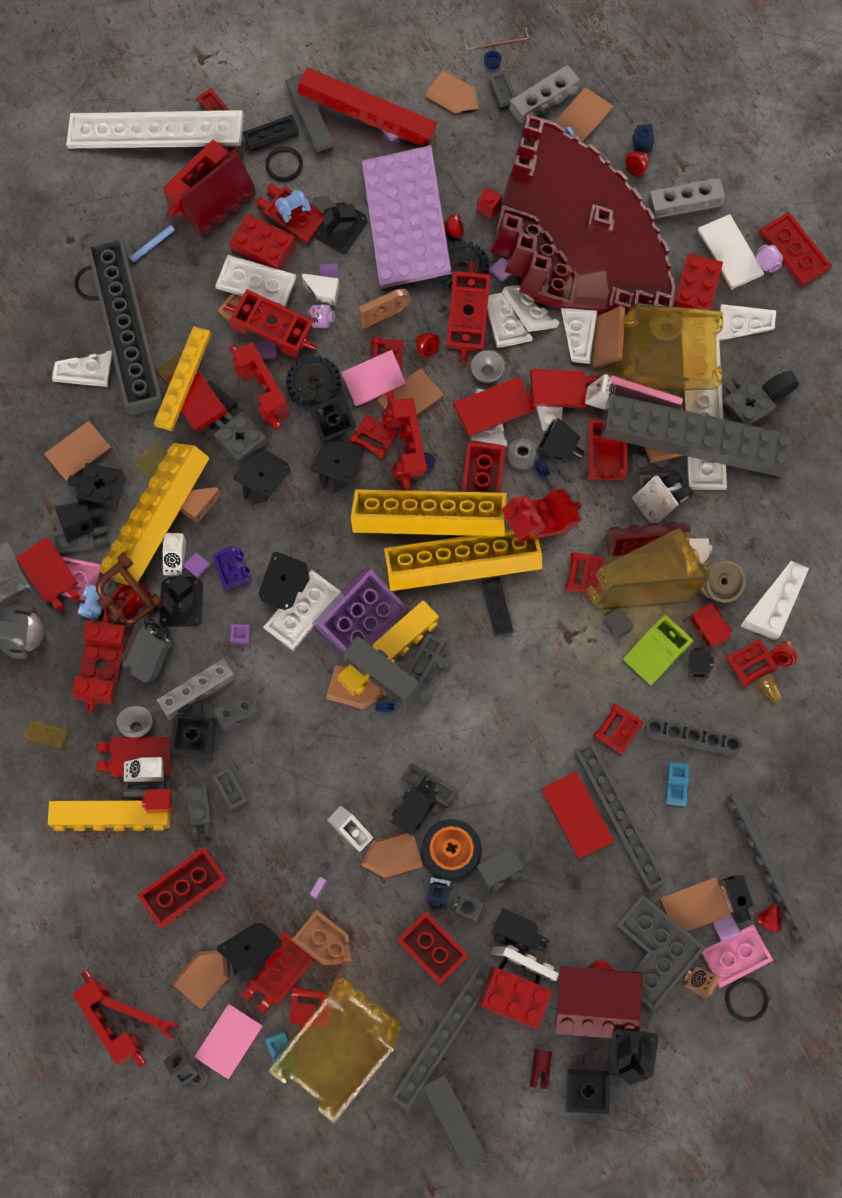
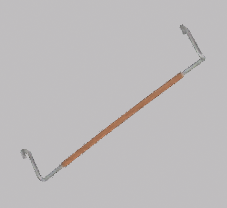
M464 38V41H465L466 49H467V50H470V49H476V48H481V47H486V46H491V45H497V44H502V43L520 41V40H524V39H528V38L515 39V40L503 41V42H498V43H492V44L477 46V47L469 48V49L467 48V44H466V39H465V38Z

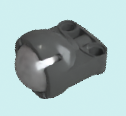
M18 603L0 612V650L5 655L14 659H28L31 651L41 643L44 628L40 618L36 615L37 610L35 606L27 603Z

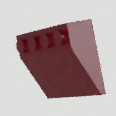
M236 152L180 197L187 223L202 237L204 234L210 233L218 223L225 221L232 212L239 210L242 204L250 201L256 192L254 184L239 154Z
M670 521L664 525L651 523L643 527L631 525L628 528L622 529L620 527H612L606 531L605 535L608 558L684 550L691 530L684 523H677L676 521Z
M560 966L555 1019L556 1034L612 1038L613 1031L616 1029L640 1031L642 973Z

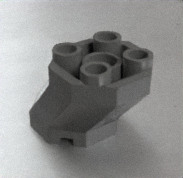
M148 615L140 618L135 624L125 651L120 656L122 665L125 668L129 666L132 669L130 673L134 677L145 683L153 682L158 677L167 652L173 645V639L168 634L170 632L169 629L163 624L158 625Z

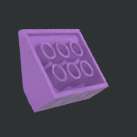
M363 568L312 624L344 653L357 636L361 639L366 638L374 644L401 619L409 608L390 591L386 584L371 569Z

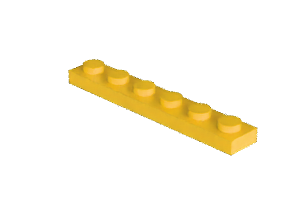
M193 326L154 421L155 427L173 431L212 335L210 330Z

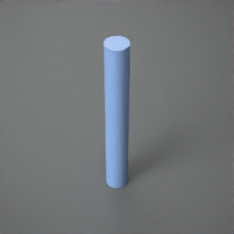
M169 225L132 254L129 260L132 263L136 262L174 232L175 229Z

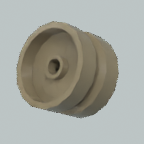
M711 558L705 561L698 569L696 583L700 593L705 597L726 603L734 601L742 594L746 585V576L742 567L737 563L721 558Z

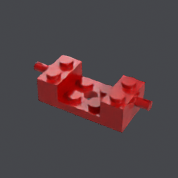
M212 139L163 187L168 206L171 207L166 212L167 215L172 218L178 213L184 218L186 215L180 196L233 154L238 153V150L233 147L228 152Z
M469 263L468 272L454 271L446 348L461 351L459 362H463L464 355V363H467L468 352L483 351L490 275L476 273L477 263H473V270L472 263ZM465 306H472L474 309L473 314H464L463 308Z
M248 289L244 292L238 306L229 302L225 306V310L233 313L230 319L231 329L247 335L250 331L280 345L279 352L294 359H297L304 347L315 351L318 345L308 340L313 320ZM268 318H275L277 323L270 325L266 320Z
M253 342L239 349L236 345L230 346L229 350L234 356L232 362L237 376H242L244 382L256 377L259 385H262L264 388V394L258 397L259 404L257 405L262 421H267L268 425L273 426L275 431L281 429L282 426L279 422L289 417L287 402Z
M390 391L386 393L388 404L382 413V421L384 424L386 423L387 429L401 428L400 438L404 441L403 454L392 466L393 477H396L397 483L403 482L404 491H410L412 489L410 481L419 480L427 471L414 398L395 400L394 392Z
M564 489L553 490L543 499L531 501L528 495L517 496L501 509L519 542L567 533L582 521L577 511L581 509L580 502L572 503Z
M104 610L103 621L86 620L83 634L85 648L79 676H75L71 695L77 701L87 702L85 712L93 713L95 703L114 705L122 666L120 656L125 650L128 631L124 625L111 622V618L108 616L111 613L110 610ZM100 660H104L107 663L104 669H97L96 667Z
M89 970L81 973L87 984L73 992L72 995L114 1063L123 1066L134 1058L139 1068L146 1065L147 1062L141 1055V1052H143L141 1046L143 1044L139 1037L128 1032H124L118 1037L114 1029L106 1025L105 1021H107V1018L102 1010H98L103 1005L101 1002L104 996L108 997L110 994L107 986L94 980Z

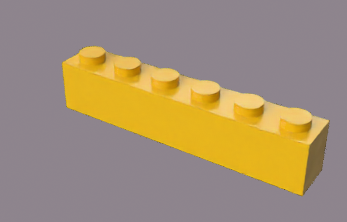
M423 600L380 637L372 647L377 651L379 649L384 651L388 655V659L394 662L399 656H405L410 651L409 647L414 643L416 645L420 643L424 638L423 635L428 630L432 632L438 626L439 616ZM351 665L347 666L337 675L338 681L352 696L362 694L367 689L366 685L370 682L368 674L363 676Z
M49 801L48 825L54 831H65L66 828H73L74 831H85V828H93L94 831H105V828H113L114 831H125V828H133L134 831H145V828H153L154 831H164L165 828H170L171 813H147L145 808L142 807V801Z

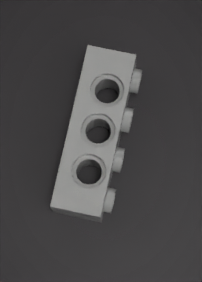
M567 64L511 99L510 111L523 125L527 114L537 116L540 113H545L551 106L561 103L567 96L574 95L579 90L580 79Z
M709 178L705 181H693L680 186L673 185L664 189L656 188L650 191L648 202L654 217L661 218L723 206L725 194L720 178Z
M223 658L157 699V702L169 721L175 718L176 714L181 715L192 708L194 702L200 703L236 679Z

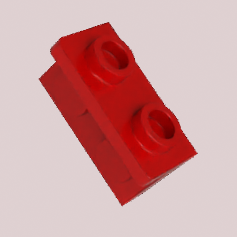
M138 583L140 587L144 590V592L147 594V596L150 597L151 594L146 590V588L142 584ZM121 584L111 596L114 604L124 613L127 619H132L144 604L134 590L125 584Z

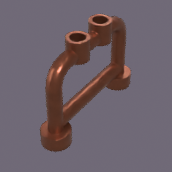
M122 553L117 557L118 562L97 581L96 592L100 597L97 602L104 610L108 608L111 611L108 616L113 622L117 623L119 621L126 627H133L140 618H144L145 615L151 613L155 608L160 610L163 607V600L155 593L150 598L127 570L133 565V562L125 553ZM118 572L146 605L132 619H127L124 613L114 604L111 597L104 591V585Z

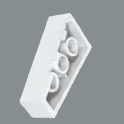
M791 561L745 618L741 627L777 642L809 568Z

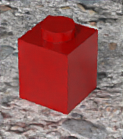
M486 187L477 200V211L493 219L501 207L502 195Z
M170 789L145 790V796H142V807L145 808L147 813H172V792Z

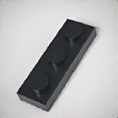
M291 114L244 131L243 136L249 150L299 133V128Z
M500 577L481 581L494 637L513 633Z

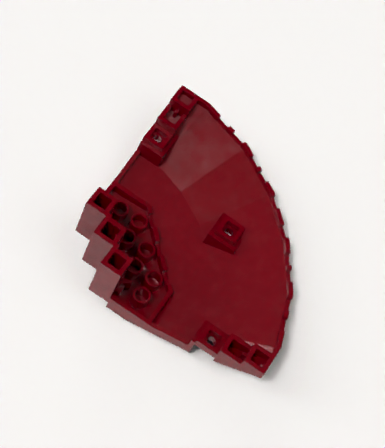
M527 114L498 215L491 253L508 257L505 272L522 277L519 292L535 297L534 302L557 308L595 310L599 314L610 311L612 307L622 306L628 312V315H669L672 311L675 293L674 278L671 276L670 270L672 265L668 258V245L660 236L661 230L654 223L655 217L651 209L645 207L642 202L643 198L635 188H631L628 184V178L619 169L616 171L610 165L611 162L609 160L605 161L600 156L601 152L593 145L587 146L579 141L580 138L578 136L572 137L564 132V128L552 121Z

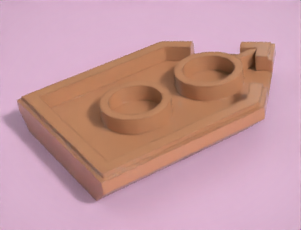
M442 70L425 95L429 100L454 114L462 113L465 110L479 109L474 86L445 70Z
M336 663L326 700L365 709L378 700L387 697L383 688L375 686L371 681L366 685L367 689L362 694L352 696L337 679V675L347 665Z
M401 831L373 840L360 866L371 870L383 878H388L421 868L423 864L414 835L410 836L406 832Z
M318 910L312 914L291 940L323 966L352 963L348 934Z
M217 950L197 952L171 984L202 1010L229 978L227 959Z

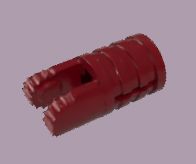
M534 1049L530 1087L535 1088L537 1086L539 1073L541 1072L540 1087L548 1089L551 1055L553 1052Z

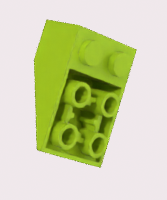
M664 614L623 660L652 686L691 647L694 640Z

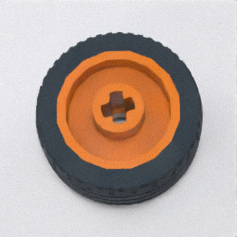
M455 819L443 820L433 825L424 836L422 842L423 862L429 872L435 877L459 881L471 875L479 865L482 853L481 841L476 831L467 823ZM454 848L455 853L452 854L451 851L448 852V849Z

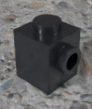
M694 648L689 653L688 677L708 678L710 669L714 667V657H711V651H706L704 648Z

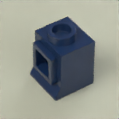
M652 124L637 125V128L634 129L632 136L634 151H652L654 144Z
M431 876L427 903H430V907L442 909V906L447 905L451 880ZM434 887L444 889L442 898L433 896Z

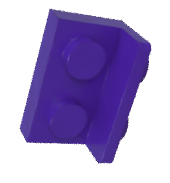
M229 546L212 555L224 590H230L243 582H252L251 571L246 566L245 555L240 548Z

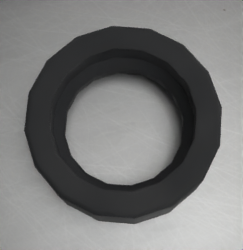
M784 371L769 379L762 386V389L772 401H777L797 389L799 381L793 371Z

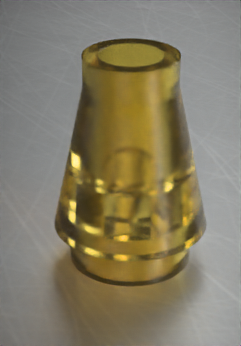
M769 673L758 679V686L772 703L782 698L776 676L773 677L772 673Z

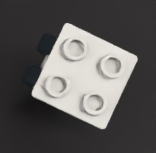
M679 472L668 476L663 482L658 475L654 476L632 499L650 524H659L678 505L688 500L693 495V491L689 486H681L683 477Z

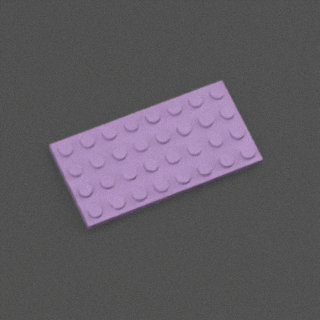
M431 145L363 160L362 166L380 288L383 289L452 274Z

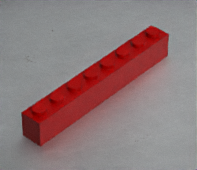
M306 68L298 83L297 94H300L302 97L314 100L321 105H326L337 112H342L354 119H359L370 126L380 128L387 133H392L418 146H429L435 134L438 122L311 68Z

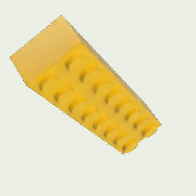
M173 443L168 448L165 458L158 465V470L150 479L149 485L140 496L135 509L131 511L127 523L121 528L117 540L112 544L107 557L103 559L99 569L101 573L105 574L118 562L117 557L125 553L133 562V565L127 570L138 583L209 460L207 455L194 445ZM119 572L111 578L114 582L129 585Z
M355 489L351 512L353 533L505 536L506 518L501 509L507 504V493Z
M505 530V536H464L384 548L390 591L542 569V552L538 538L519 542L513 530Z

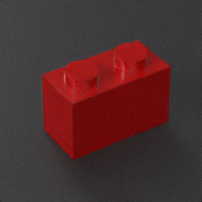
M712 602L693 612L689 618L709 651L728 641L732 636L731 627L727 622L724 623L719 608L717 606L714 607Z

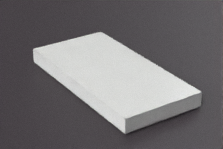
M730 214L698 228L697 231L712 258L723 261L721 273L731 290L764 275L762 268Z
M227 255L215 286L216 289L243 296L246 289L286 307L297 277L296 274Z
M312 569L309 572L310 580L303 592H298L294 606L287 610L279 608L263 626L267 632L292 651L298 647L313 629V621L341 593L340 590Z

